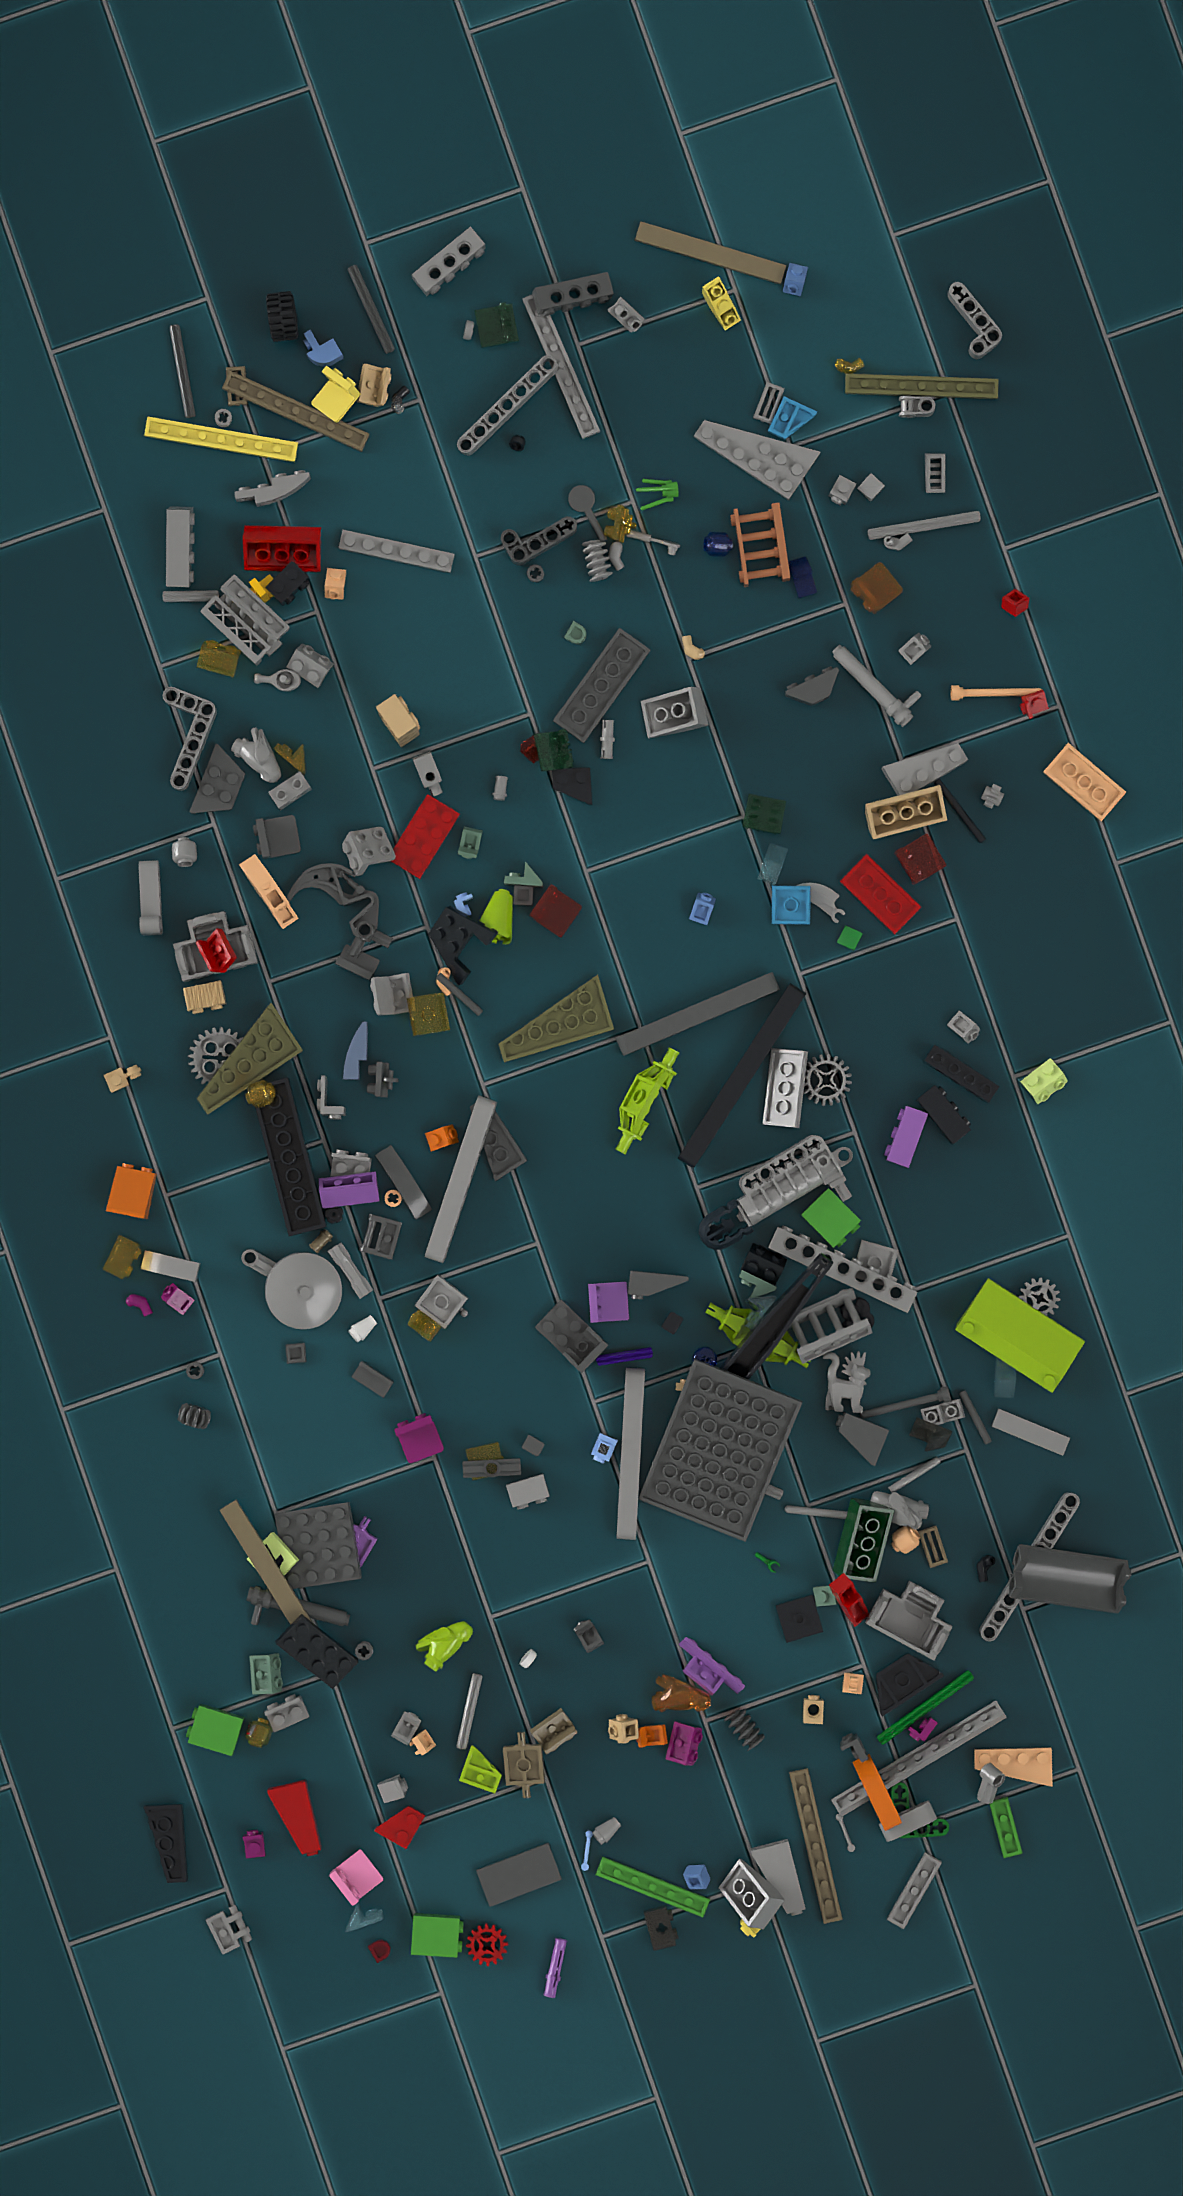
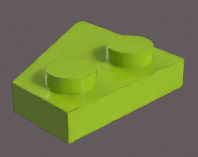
M471 1745L459 1781L496 1793L502 1774L474 1745Z

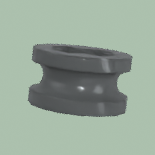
M532 565L527 570V576L532 582H540L544 578V570L539 565ZM535 568L539 569L538 572H541V576H537L536 579L532 578L533 575H530V572L534 571Z
M192 1362L187 1366L186 1373L191 1379H199L204 1374V1367L199 1362ZM192 1366H199L200 1370L198 1372L200 1374L198 1376L190 1373Z

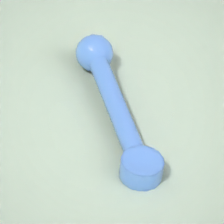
M590 1830L585 1833L587 1840L584 1863L581 1865V1869L584 1871L589 1868L587 1862L590 1839L593 1836Z

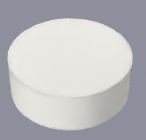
M530 1649L522 1657L519 1664L524 1668L529 1667L536 1658L537 1653Z

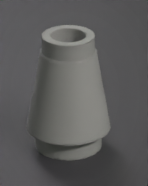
M613 1817L594 1828L595 1831L592 1834L602 1845L611 1839L621 1825Z

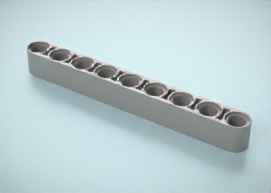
M478 1096L425 1253V1257L440 1263L445 1261L496 1109L497 1101Z
M626 1368L617 1539L636 1540L645 1369Z
M1066 1492L1061 1496L1031 1546L1043 1545L1044 1548L1049 1549L1054 1547L1080 1504V1499L1076 1494ZM1068 1496L1075 1498L1074 1505H1066L1065 1500ZM1059 1512H1063L1065 1515V1519L1061 1523L1055 1520V1516ZM1047 1529L1054 1530L1055 1535L1053 1538L1047 1539L1045 1537ZM1009 1581L980 1626V1636L986 1641H993L997 1638L1021 1600L1014 1599L1011 1604H1005L1004 1598L1009 1594ZM996 1611H1003L1004 1617L1002 1620L997 1621L994 1619ZM987 1627H992L994 1630L993 1635L990 1637L984 1636V1629Z

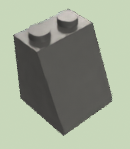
M843 1412V1415L839 1414L835 1423L838 1426L837 1430L871 1465L875 1466L889 1430L846 1412Z

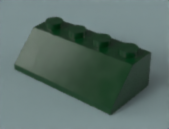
M851 1498L833 1571L838 1576L844 1573L852 1580L876 1583L894 1509L870 1500Z

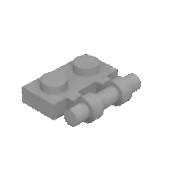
M236 1905L229 1907L232 1915L226 1917L223 1910L206 1919L222 1954L239 1947L238 1938L242 1936L246 1943L252 1940L249 1933L251 1931L245 1925L242 1919L243 1915L241 1911H238ZM233 1921L236 1922L239 1931L235 1933L230 1925Z

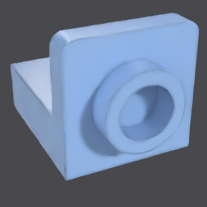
M467 892L456 896L457 900H454L456 909L469 916L472 915L468 904H463L473 899L472 894L467 895Z

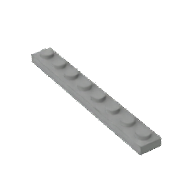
M533 295L523 298V303L545 354L553 356L558 363V371L554 375L582 440L599 433L600 429L551 316L538 315ZM549 361L551 368H553L554 362Z

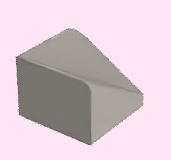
M870 473L857 489L869 501H872L884 489L885 485Z

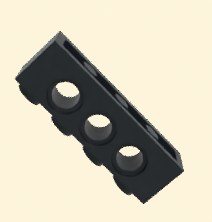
M933 1045L923 1061L986 1103L991 1101L1000 1087L936 1045Z

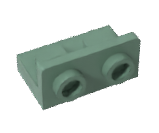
M279 1653L250 1656L252 1694H274L282 1691L283 1681L281 1678Z

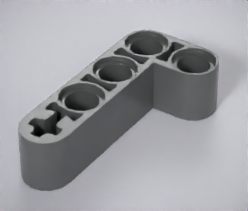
M564 517L523 542L514 530L507 529L501 534V543L511 561L515 565L521 566L573 536L577 531V522L572 517ZM565 523H568L569 525L573 524L572 530L569 531L568 528L564 529ZM555 532L557 538L553 541L548 540L547 534ZM507 535H512L515 540L513 543L508 544L504 541V538ZM532 542H539L541 544L540 549H531L530 545ZM517 551H521L525 556L523 559L517 560L514 558V554Z

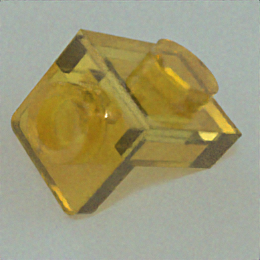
M417 1310V1312L412 1314L407 1324L429 1342H431L442 1327L421 1310Z

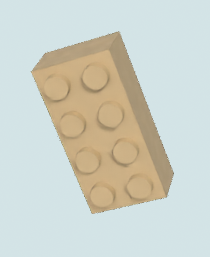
M394 694L376 706L380 718L400 747H403L420 735L418 720L412 712H409L407 704L401 696L397 698Z

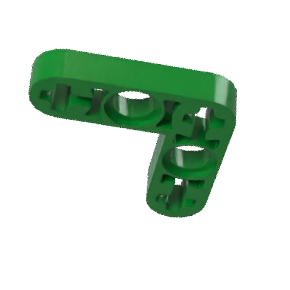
M900 1781L891 1787V1800L895 1808L897 1805L902 1804L907 1810L910 1808L909 1791L907 1785ZM898 1785L905 1789L901 1793L902 1799L906 1798V1801L899 1800L894 1802V1799H898V1793L894 1792ZM938 1817L932 1822V1826H937L938 1822H942L943 1825H946V1828H942V1832H939L937 1828H932L933 1833H929L930 1826L927 1824L924 1833H918L914 1830V1834L908 1833L899 1838L943 1836L948 1833L949 1824L946 1819Z

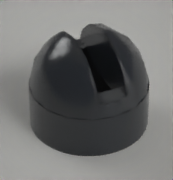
M514 435L509 443L510 448L515 451H522L526 443L525 438Z

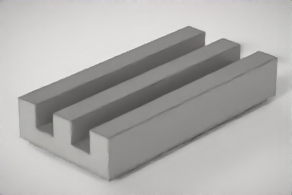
M767 382L753 419H758L771 425L785 388ZM769 387L773 388L763 415L760 416L759 412ZM776 390H778V397L774 404L771 415L768 419L766 418V415L773 400L774 394Z

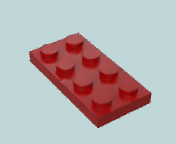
M427 794L395 845L393 851L396 857L391 862L421 879L460 814Z

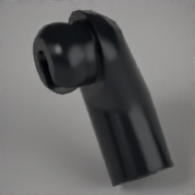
M991 1555L983 1556L976 1565L979 1582L988 1581L987 1570L995 1564V1558Z

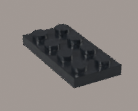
M303 1614L275 1641L276 1645L332 1689L359 1662L358 1658Z

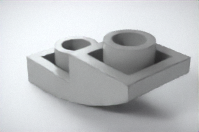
M960 1398L921 1409L926 1428L965 1417Z

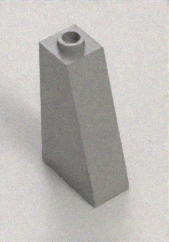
M788 1839L750 1848L753 1858L767 1881L784 1898L785 1901L782 1903V1906L786 1913H791V1916L803 1913L802 1910L806 1908Z

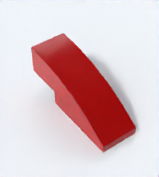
M844 1573L829 1584L837 1602L854 1627L868 1617L869 1613L862 1596L856 1591L854 1583Z

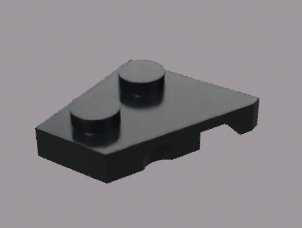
M590 768L552 770L553 790L592 805Z

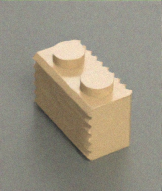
M222 981L183 988L187 1011H192L193 1014L203 1013V1009L211 1007V1010L222 1009V1005L226 1004Z

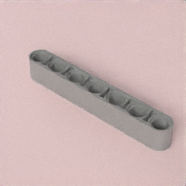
M551 355L542 357L459 438L457 442L459 451L468 456L480 448L558 371L559 366L556 359ZM547 361L554 362L552 369L547 370L544 368ZM534 374L540 375V380L537 383L531 382V377ZM519 388H526L524 396L520 397L517 395ZM506 401L513 403L512 408L509 410L503 409V404ZM496 414L499 416V420L496 423H490L489 419L492 415ZM484 428L485 434L477 437V429ZM465 441L471 442V448L468 450L462 449V444Z

